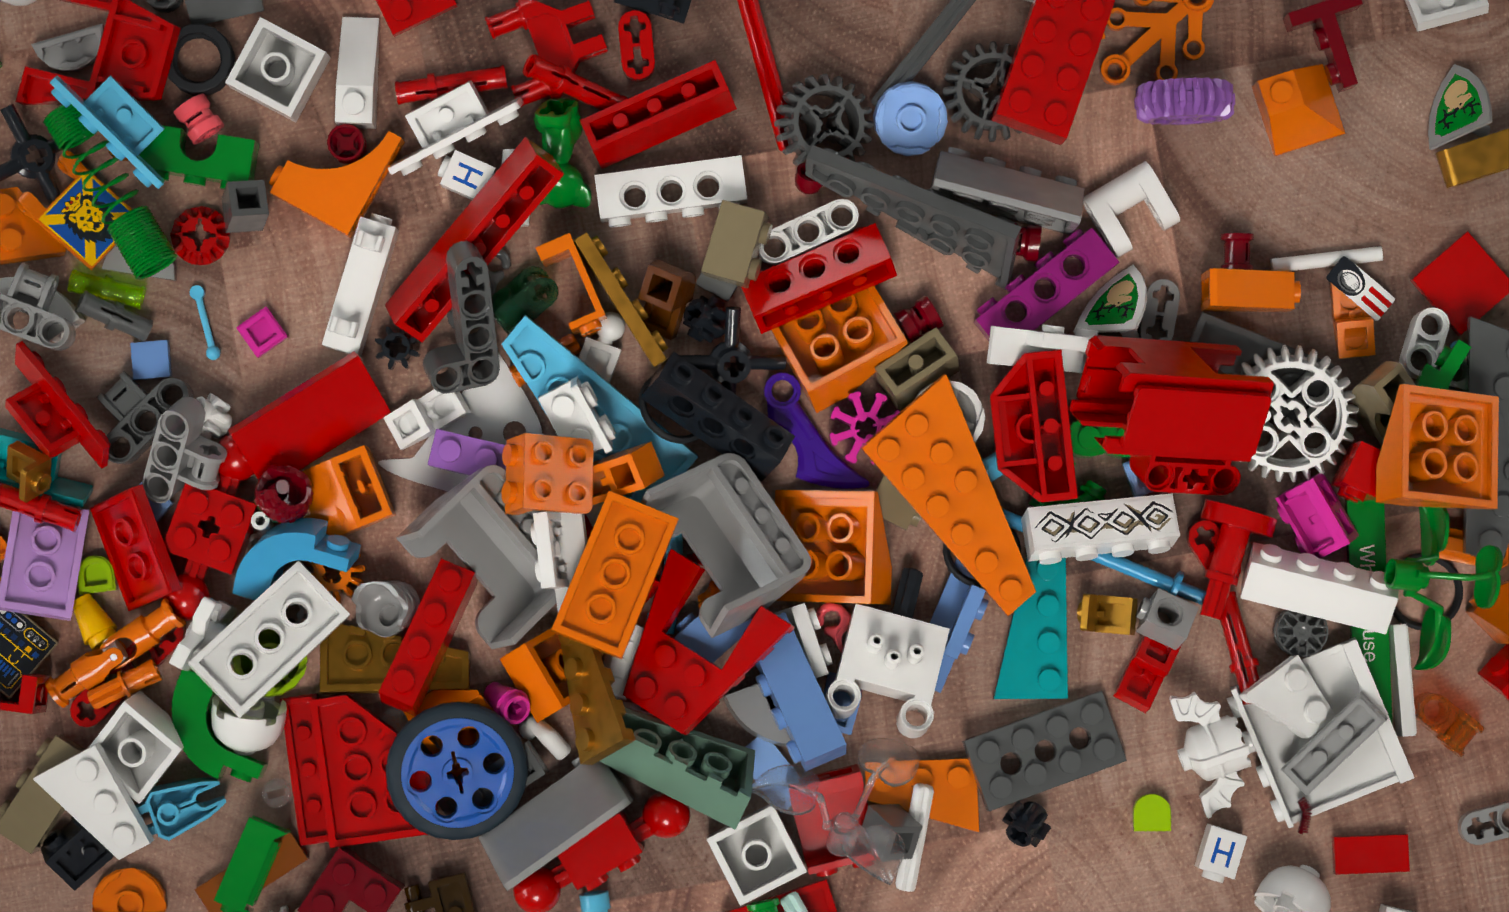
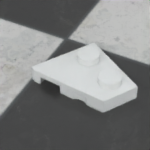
M1299 655L1290 656L1239 694L1241 700L1246 703H1253L1264 710L1266 716L1276 722L1284 723L1288 730L1301 738H1310L1336 716Z

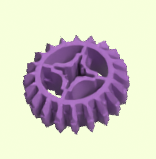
M1209 77L1169 78L1148 81L1138 86L1134 105L1137 111V119L1152 125L1212 123L1227 120L1234 114L1235 93H1233V84L1225 79H1211Z

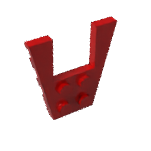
M59 0L109 12L90 82L25 66L15 102L25 106L61 104L51 93L54 87L50 84V81L56 75L85 100L110 75L137 101L161 100L181 28L130 0Z
M671 549L623 696L681 734L688 735L720 703L719 700L733 686L736 687L746 677L745 674L759 660H763L775 649L773 646L787 633L790 634L795 626L767 608L760 606L721 669L667 634L705 571L701 566Z

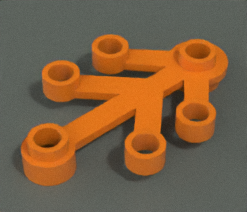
M1133 0L1136 5L1141 7L1150 5L1152 1L1177 3L1167 13L1126 12L1122 8H1112L1110 15L1113 13L1120 14L1123 17V23L1118 26L1113 25L1109 17L1106 26L1110 30L1120 31L1124 27L1150 29L1121 55L1113 54L1104 59L1100 66V76L1109 85L1116 86L1125 82L1130 74V66L1159 40L1160 63L1155 70V79L1165 80L1160 76V69L1163 67L1170 68L1173 72L1172 79H1176L1178 76V69L1175 66L1176 24L1187 14L1188 39L1182 45V54L1187 60L1195 61L1205 52V44L1202 41L1203 13L1212 7L1214 0H1202L1200 3H1193L1190 0ZM1189 43L1198 44L1200 47L1199 54L1191 55L1188 53L1187 45ZM1110 65H1117L1121 69L1119 77L1114 78L1108 74V67Z

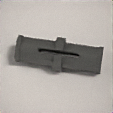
M86 290L81 294L75 309L77 313H82L104 323V328L113 331L115 328L138 338L142 342L147 339L153 326V320H148L124 309V304L117 301L113 304Z

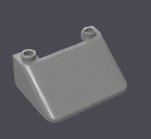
M579 757L571 762L575 767L574 770L510 814L505 821L494 829L478 837L502 885L507 891L632 803L634 797L613 768L600 761L593 765L580 764Z

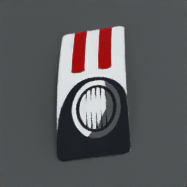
M1343 256L1326 276L1329 282L1348 296L1375 321H1378L1395 301V298L1346 256Z

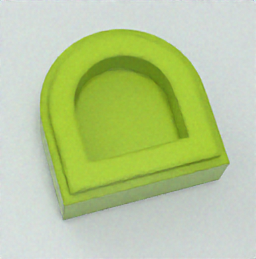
M90 556L81 562L78 576L79 595L118 590L117 580L109 559L103 556Z
M1145 794L1138 798L1133 806V831H1171V808L1169 803L1157 794Z

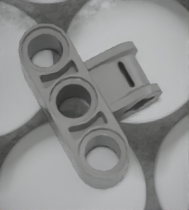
M21 263L15 273L7 296L0 293V330L52 350L62 351L72 346L76 337L73 324L63 317L48 312L58 286L59 276L55 274L47 276L30 269L29 264ZM29 281L41 285V288L29 285ZM19 310H26L29 314V323L23 329L18 330L13 324V317ZM61 323L64 327V336L59 342L52 343L48 339V330L53 324Z
M182 397L161 414L158 420L142 480L147 498L152 502L159 504L167 502L184 487L185 483L201 490H213L219 485L218 471L220 464L227 457V450L220 444L201 436L205 421V410L202 404L195 398Z

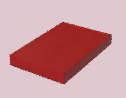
M143 484L131 487L90 508L128 611L139 609L182 589Z

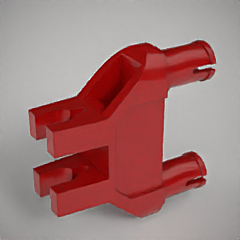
M518 0L515 3L516 7L490 17H485L493 40L496 37L523 27L525 30L529 29L538 56L557 66L564 64L572 69V73H576L581 62L608 52L602 34L573 44L568 29L595 19L589 1L564 10H558L535 0ZM534 79L511 86L515 99L521 96L524 101L522 106L548 96L551 98H562L564 93L556 94L550 91L549 86Z

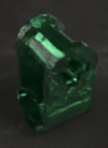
M526 267L505 287L491 296L494 320L509 335L525 314L532 320H535L549 306L554 304L559 294L557 284L541 267ZM540 284L541 287L538 290H535L534 287Z

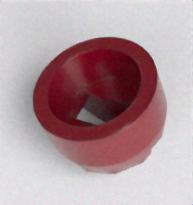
M806 162L797 167L795 186L803 194L812 195L817 193L823 185L805 175Z

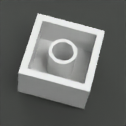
M260 17L225 83L231 89L296 123L331 58L326 51Z
M773 803L741 818L736 830L726 826L708 835L706 838L740 906L807 872Z

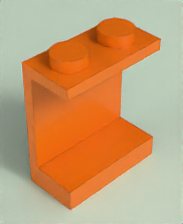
M565 234L535 247L545 268L569 257L573 258L595 308V312L568 324L574 335L581 333L583 338L596 334L601 330V321L607 319L571 234Z

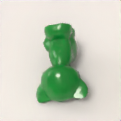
M551 98L541 103L535 112L534 123L536 129L543 134V150L554 157L564 173L563 177L539 205L548 204L556 209H562L571 205L587 208L591 204L592 194L589 186L584 182L581 172L568 163L573 153L574 145L582 135L583 130L580 122L581 116L578 113V101Z

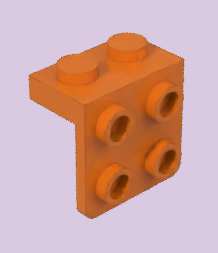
M523 433L506 440L502 453V461L506 466V481L501 492L502 501L505 503V514L521 515L533 510L587 514L592 510L593 443L589 439Z

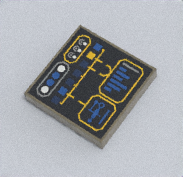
M0 610V694L9 701L21 687L22 675L32 674L58 645V642L25 614Z

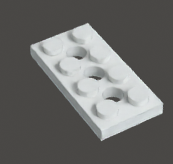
M297 561L194 656L187 665L240 719L350 616V613L300 561ZM292 604H300L307 611V619L300 624L292 623L286 616V609ZM271 629L277 632L280 637V644L276 648L265 649L260 645L258 636L263 630ZM245 655L250 658L253 667L248 674L239 675L232 670L231 660L235 656Z

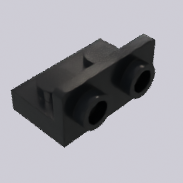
M73 816L71 821L61 830L56 829L51 832L41 847L45 863L74 891L114 857Z

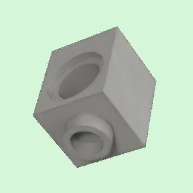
M1158 588L1150 598L1144 597L1135 616L1140 619L1136 632L1177 650L1187 639L1199 607ZM1157 612L1166 614L1170 619V624L1161 621Z

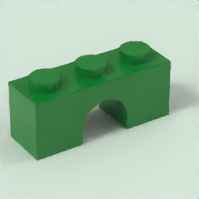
M163 126L165 129L140 153V156L165 181H169L170 175L184 177L183 183L205 187L206 181L220 183V189L225 190L227 182L254 180L260 144L252 139L218 134L214 153L205 160L195 161L189 159L186 154L187 132L182 128Z

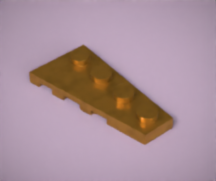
M339 625L320 643V693H378L403 638L396 635L385 638L360 627ZM448 647L427 692L432 690H470L469 652Z
M558 634L562 648L564 675L567 679L570 711L576 735L575 744L578 749L580 764L593 765L632 743L636 738L633 730L625 727L622 717L626 714V710L622 700L615 699L611 687L615 679L611 668L604 667L601 659L604 652Z

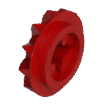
M204 206L186 209L174 220L170 233L175 252L184 261L193 265L214 263L224 255L230 243V233H226L224 217L216 210ZM201 220L204 231L216 236L204 239L200 246V251H198L196 240L185 236V234L196 232Z

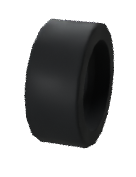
M188 24L182 27L168 79L181 91L193 96L202 93L209 96L222 90L226 85V79L235 65V53L230 42L216 28L205 24ZM193 39L211 41L220 53L221 63L218 71L212 78L205 81L187 79L178 67L177 57L180 49L186 42Z

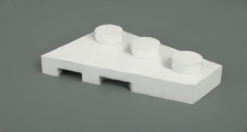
M100 742L33 778L118 860L154 841L152 834Z

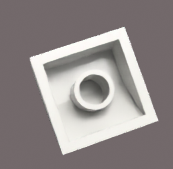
M141 691L121 704L89 746L91 747L100 742L130 797L138 804L145 799L184 748L169 714Z

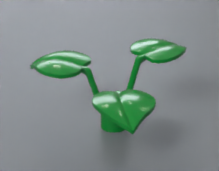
M1419 507L1422 557H1406L1405 560L1391 558L1385 567L1384 581L1387 588L1404 590L1403 595L1405 597H1412L1429 606L1423 618L1419 657L1413 669L1430 670L1443 662L1448 654L1451 643V620L1448 616H1443L1444 607L1423 596L1418 591L1428 586L1430 578L1475 581V602L1478 607L1488 609L1495 604L1500 592L1501 576L1499 572L1503 565V555L1499 547L1487 545L1481 548L1476 556V574L1430 571L1427 566H1433L1439 560V552L1443 551L1447 546L1449 514L1446 508Z

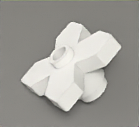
M204 596L193 615V621L186 630L185 638L179 642L169 663L181 670L189 671L191 668L187 665L188 662L231 623L237 608L225 601L219 600L217 602L212 598Z

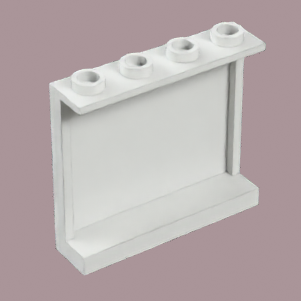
M1355 637L1319 651L1312 656L1304 657L1301 660L1335 715L1341 712L1362 691L1388 719L1308 796L1292 782L1281 768L1321 730L1310 738H1301L1288 730L1284 723L1276 722L1266 716V712L1253 703L1243 705L1239 696L1241 694L1239 686L1230 687L1233 694L1232 697L1227 698L1234 717L1243 718L1247 731L1242 732L1243 740L1248 745L1250 753L1257 752L1262 765L1255 767L1264 788L1271 785L1276 799L1270 801L1277 821L1285 820L1288 828L1294 827L1293 824L1299 822L1300 818H1302V811L1297 802L1303 797H1306L1305 799L1309 801L1308 803L1311 808L1308 809H1312V811H1308L1312 814L1305 815L1314 816L1394 783L1400 782L1401 784L1414 779V775ZM1265 673V674H1263V675H1260L1259 678L1261 679V678H1262L1263 676H1265L1267 673Z

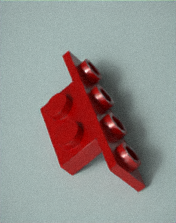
M23 341L17 343L15 365L32 385L7 398L5 408L41 452L48 457L53 458L80 443L101 469L108 466L110 442L105 433L100 429L96 430L89 422L85 409L79 403L74 404L69 398L62 381L56 376L52 377L45 369L41 356L35 350L31 351Z

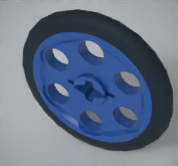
M466 702L442 703L423 710L409 720L396 735L389 750L386 765L387 789L394 806L402 817L419 831L435 838L448 840L475 838L491 831L505 821L518 806L525 791L528 776L527 754L520 736L511 724L491 709L479 704ZM467 726L474 727L479 732L478 740L469 746L461 744L457 739L459 731ZM431 735L439 737L442 741V748L439 752L426 754L422 751L421 742L424 738ZM452 751L455 752V757L460 767L467 768V770L462 772V791H460L458 781L455 780L454 775H447V772L452 771ZM490 753L501 754L504 757L503 767L495 772L488 771L483 766L484 758ZM417 771L427 772L431 776L430 784L424 789L413 788L410 784V778L413 773ZM479 788H487L493 793V799L487 806L480 807L472 801L473 793ZM443 797H450L457 803L455 811L447 816L441 815L435 810L437 801Z

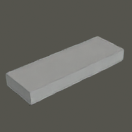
M1361 691L1290 759L1281 770L1308 796L1388 718Z

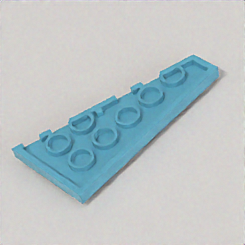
M526 314L502 342L501 345L537 400L539 396L577 376L582 384L587 381L589 382L598 399V405L595 406L599 417L606 414L616 432V438L613 439V450L607 454L604 449L593 453V462L650 441L652 442L665 476L644 489L623 495L624 497L640 503L646 490L686 472L698 458V455L685 444L669 442L655 434L645 423L640 408ZM652 418V420L656 423V425L659 428H661L667 433H670L668 430H666L662 425H660L657 421H655Z

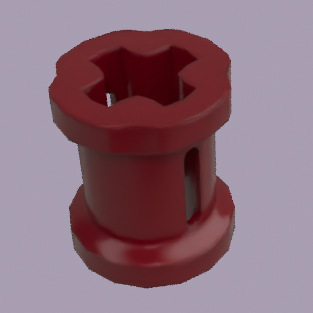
M1220 234V240L1224 241V264L1221 265V269L1253 270V265L1250 264V241L1254 240V234Z

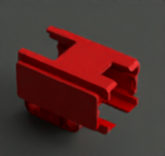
M1095 335L1089 339L1085 351L1087 359L1076 395L1079 400L1072 399L1069 410L1082 426L1123 428L1125 430L1123 436L1105 435L1104 438H1094L1108 454L1131 455L1129 463L1131 470L1149 490L1167 493L1227 495L1237 488L1241 477L1239 470L1231 461L1250 462L1252 456L1256 453L1271 405L1270 396L1274 382L1269 377L1219 374L1220 365L1233 366L1236 356H1241L1242 350L1237 345Z

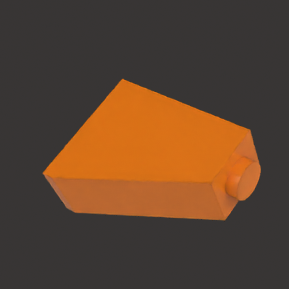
M1210 268L1201 274V311L1290 312L1295 309V303H1300L1301 284L1300 281H1295L1294 272Z

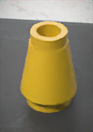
M90 593L74 600V614L84 644L89 645L92 651L100 648L103 641L116 632L118 626L98 602L93 599Z

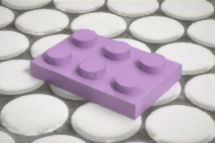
M82 509V517L75 532L47 522L40 524L34 522L32 517L19 512H12L0 581V610L71 621L89 510Z

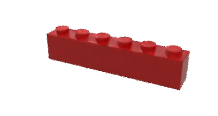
M527 137L521 141L386 302L385 307L396 326L420 342H424L452 308L446 263L449 248L460 241L471 242L478 248L488 266L563 177L564 173L552 155ZM468 267L464 270L465 274H470Z

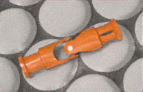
M167 598L163 599L161 606L145 617L140 615L104 640L100 648L87 652L70 663V669L55 679L52 677L47 679L45 686L48 693L59 706L65 708L70 704L69 700L83 690H91L103 682L111 669L114 667L119 669L126 666L160 643V637L170 630L186 625V621L173 613ZM129 638L135 643L136 651L128 656L125 644L117 639Z

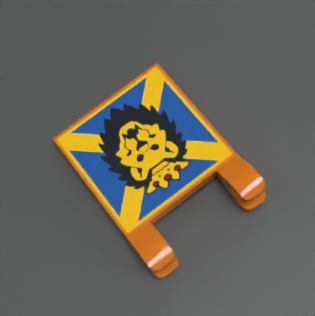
M66 151L67 156L74 155L71 151ZM61 154L57 166L63 173L73 178L74 181L47 208L28 191L19 197L17 207L23 214L36 221L92 271L116 245L107 231L110 224H103L101 222L104 212L109 207L95 208L91 205L98 191L89 192L82 189L83 181L89 174L75 175L72 169L78 158L68 159L64 158ZM82 162L75 169L77 172L89 171ZM93 175L85 184V187L90 189L105 184ZM107 188L98 196L95 204H107L118 200L119 197ZM123 201L106 215L105 221H114L132 210V208Z

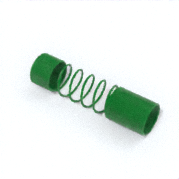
M72 104L68 108L63 105L57 107L45 117L43 123L53 137L52 139L55 140L54 142L57 143L58 149L63 150L62 156L64 158H79L73 165L72 172L75 175L89 174L83 181L82 189L89 192L98 191L91 205L95 208L109 207L104 212L101 222L103 224H110L107 231L111 235L110 237L113 238L112 240L115 241L116 247H118L122 257L126 260L127 266H129L135 279L148 278L168 267L176 260L177 254L173 251L172 245L164 235V232H162L158 225L159 223L154 219L155 217L151 213L149 206L134 208L114 221H105L106 215L116 205L133 197L139 190H132L118 200L107 204H95L96 199L108 187L126 179L129 173L116 177L106 185L90 189L86 188L85 184L95 173L114 164L119 159L113 157L95 169L77 172L75 170L77 165L87 155L104 148L109 141L104 140L87 152L67 156L66 151L82 144L95 134H92L78 120L82 114Z

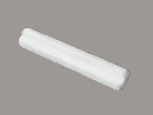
M916 783L913 788L909 814L922 825V830L913 858L900 859L895 883L896 888L902 891L913 892L916 889L934 795L933 786L928 784Z

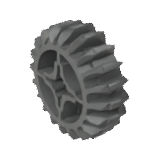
M991 41L989 53H985L982 44L978 43L975 45L976 57H973L968 50L962 52V57L966 62L965 65L958 60H953L951 66L959 73L958 75L954 73H946L945 75L947 82L955 84L954 86L944 87L942 94L945 96H954V99L945 103L946 110L958 109V112L954 113L951 117V121L956 123L964 118L966 122L961 128L963 133L968 132L971 125L975 126L977 130L974 134V139L980 140L983 130L989 131V142L996 140L997 130L1001 131L1004 140H1008L1011 137L1008 126L989 120L1000 95H996L994 100L991 101L989 108H986L988 102L986 95L988 92L983 93V88H989L991 83H994L996 75L999 76L997 82L999 86L998 91H1002L1006 68H1010L1013 59L1008 56L1011 50L1010 44L1006 43L1002 53H997V43ZM987 63L996 64L993 74L988 78L980 79L975 77L971 79L966 77L977 66ZM962 88L970 90L969 93L976 95L980 99L981 109L979 116L975 115L966 105ZM1014 129L1018 134L1022 133V131Z
M828 74L820 75L818 81L811 75L805 78V85L800 81L792 85L794 93L788 91L783 94L782 97L788 105L781 104L777 106L776 111L785 117L774 121V126L784 128V133L776 136V140L778 142L787 140L789 145L783 149V153L785 155L792 152L796 153L793 159L794 165H800L804 160H807L812 145L816 146L823 139L831 143L837 142L842 148L838 153L842 157L856 162L854 155L860 157L865 154L866 151L860 143L867 144L871 142L872 137L865 133L864 130L873 128L874 123L872 121H865L864 116L871 113L872 108H861L859 103L864 101L865 95L863 93L855 97L852 95L855 90V84L850 83L842 88L843 78L840 76L835 77L830 82ZM813 95H823L834 99L832 104L826 106L825 109H821L816 105L811 106L805 102ZM844 110L849 120V130L843 126L841 121ZM828 116V121L825 125L828 130L820 132L823 124L820 119ZM799 118L804 121L807 127L804 139L799 129Z

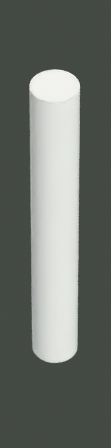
M1381 246L1273 258L1270 261L1271 271L1289 272L1332 267L1343 256H1346L1354 264L1383 261V251Z

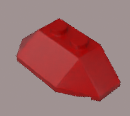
M1062 350L1024 353L989 396L997 470L1040 503L1078 499Z

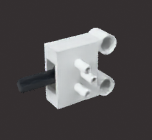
M904 568L902 570L891 613L855 604L835 681L830 685L825 696L834 718L845 719L855 712L861 700V689L906 701L896 718L897 728L902 735L908 738H918L924 735L934 719L931 703L950 629L913 619L923 580V573L914 568ZM838 691L848 693L852 704L846 707L837 705L833 699V694ZM911 710L919 712L924 718V724L920 726L911 725L906 719V712Z

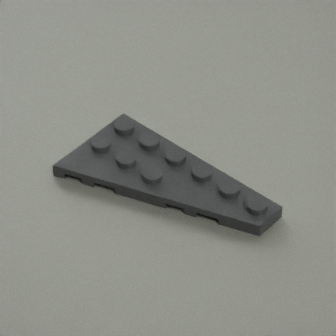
M812 145L806 160V176L843 197H852V195L858 197L867 205L865 210L876 216L880 215L881 211L898 220L895 225L896 228L943 255L957 254L967 263L966 268L976 274L983 269L997 277L995 284L1006 290L1005 287L1012 278L1021 231L1020 226L1015 225L1006 217H995L984 213L970 203H959L946 198L937 190H926L913 185L901 176H890L877 171L868 163L854 162L844 158L835 150L829 148L821 149Z
M1468 317V345L1471 346V349L1467 354L1468 389L1466 392L1499 397L1498 509L1464 508L1463 553L1476 557L1481 548L1492 545L1499 547L1504 558L1509 544V330L1473 317Z

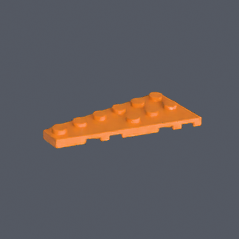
M944 373L860 448L981 587L986 590L1001 610L1009 616L1036 592V589L947 374Z

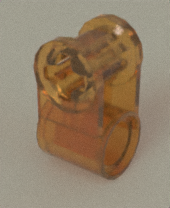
M1424 692L1414 698L1416 721L1436 736L1435 738L1442 745L1460 758L1464 756V748L1473 737L1485 730L1478 721L1440 694ZM1430 700H1436L1439 705V713L1434 719L1428 720L1424 714V707Z

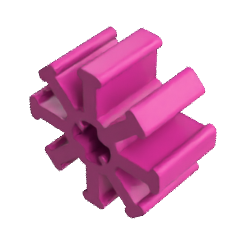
M857 391L848 396V400L852 402L856 413L855 418L839 411V407H835L830 416L832 421L836 419L850 426V430L838 434L831 433L829 440L831 445L835 447L837 443L853 438L855 443L850 453L844 457V460L851 464H856V456L860 447L874 436L868 434L865 439L858 436L857 433H859L860 429L855 430L856 423H864L866 419H870L874 423L871 428H876V434L900 413L899 410H896L893 415L882 419L876 416L882 403L887 401V397L881 393L874 395L875 402L870 412H864L860 400L861 392Z

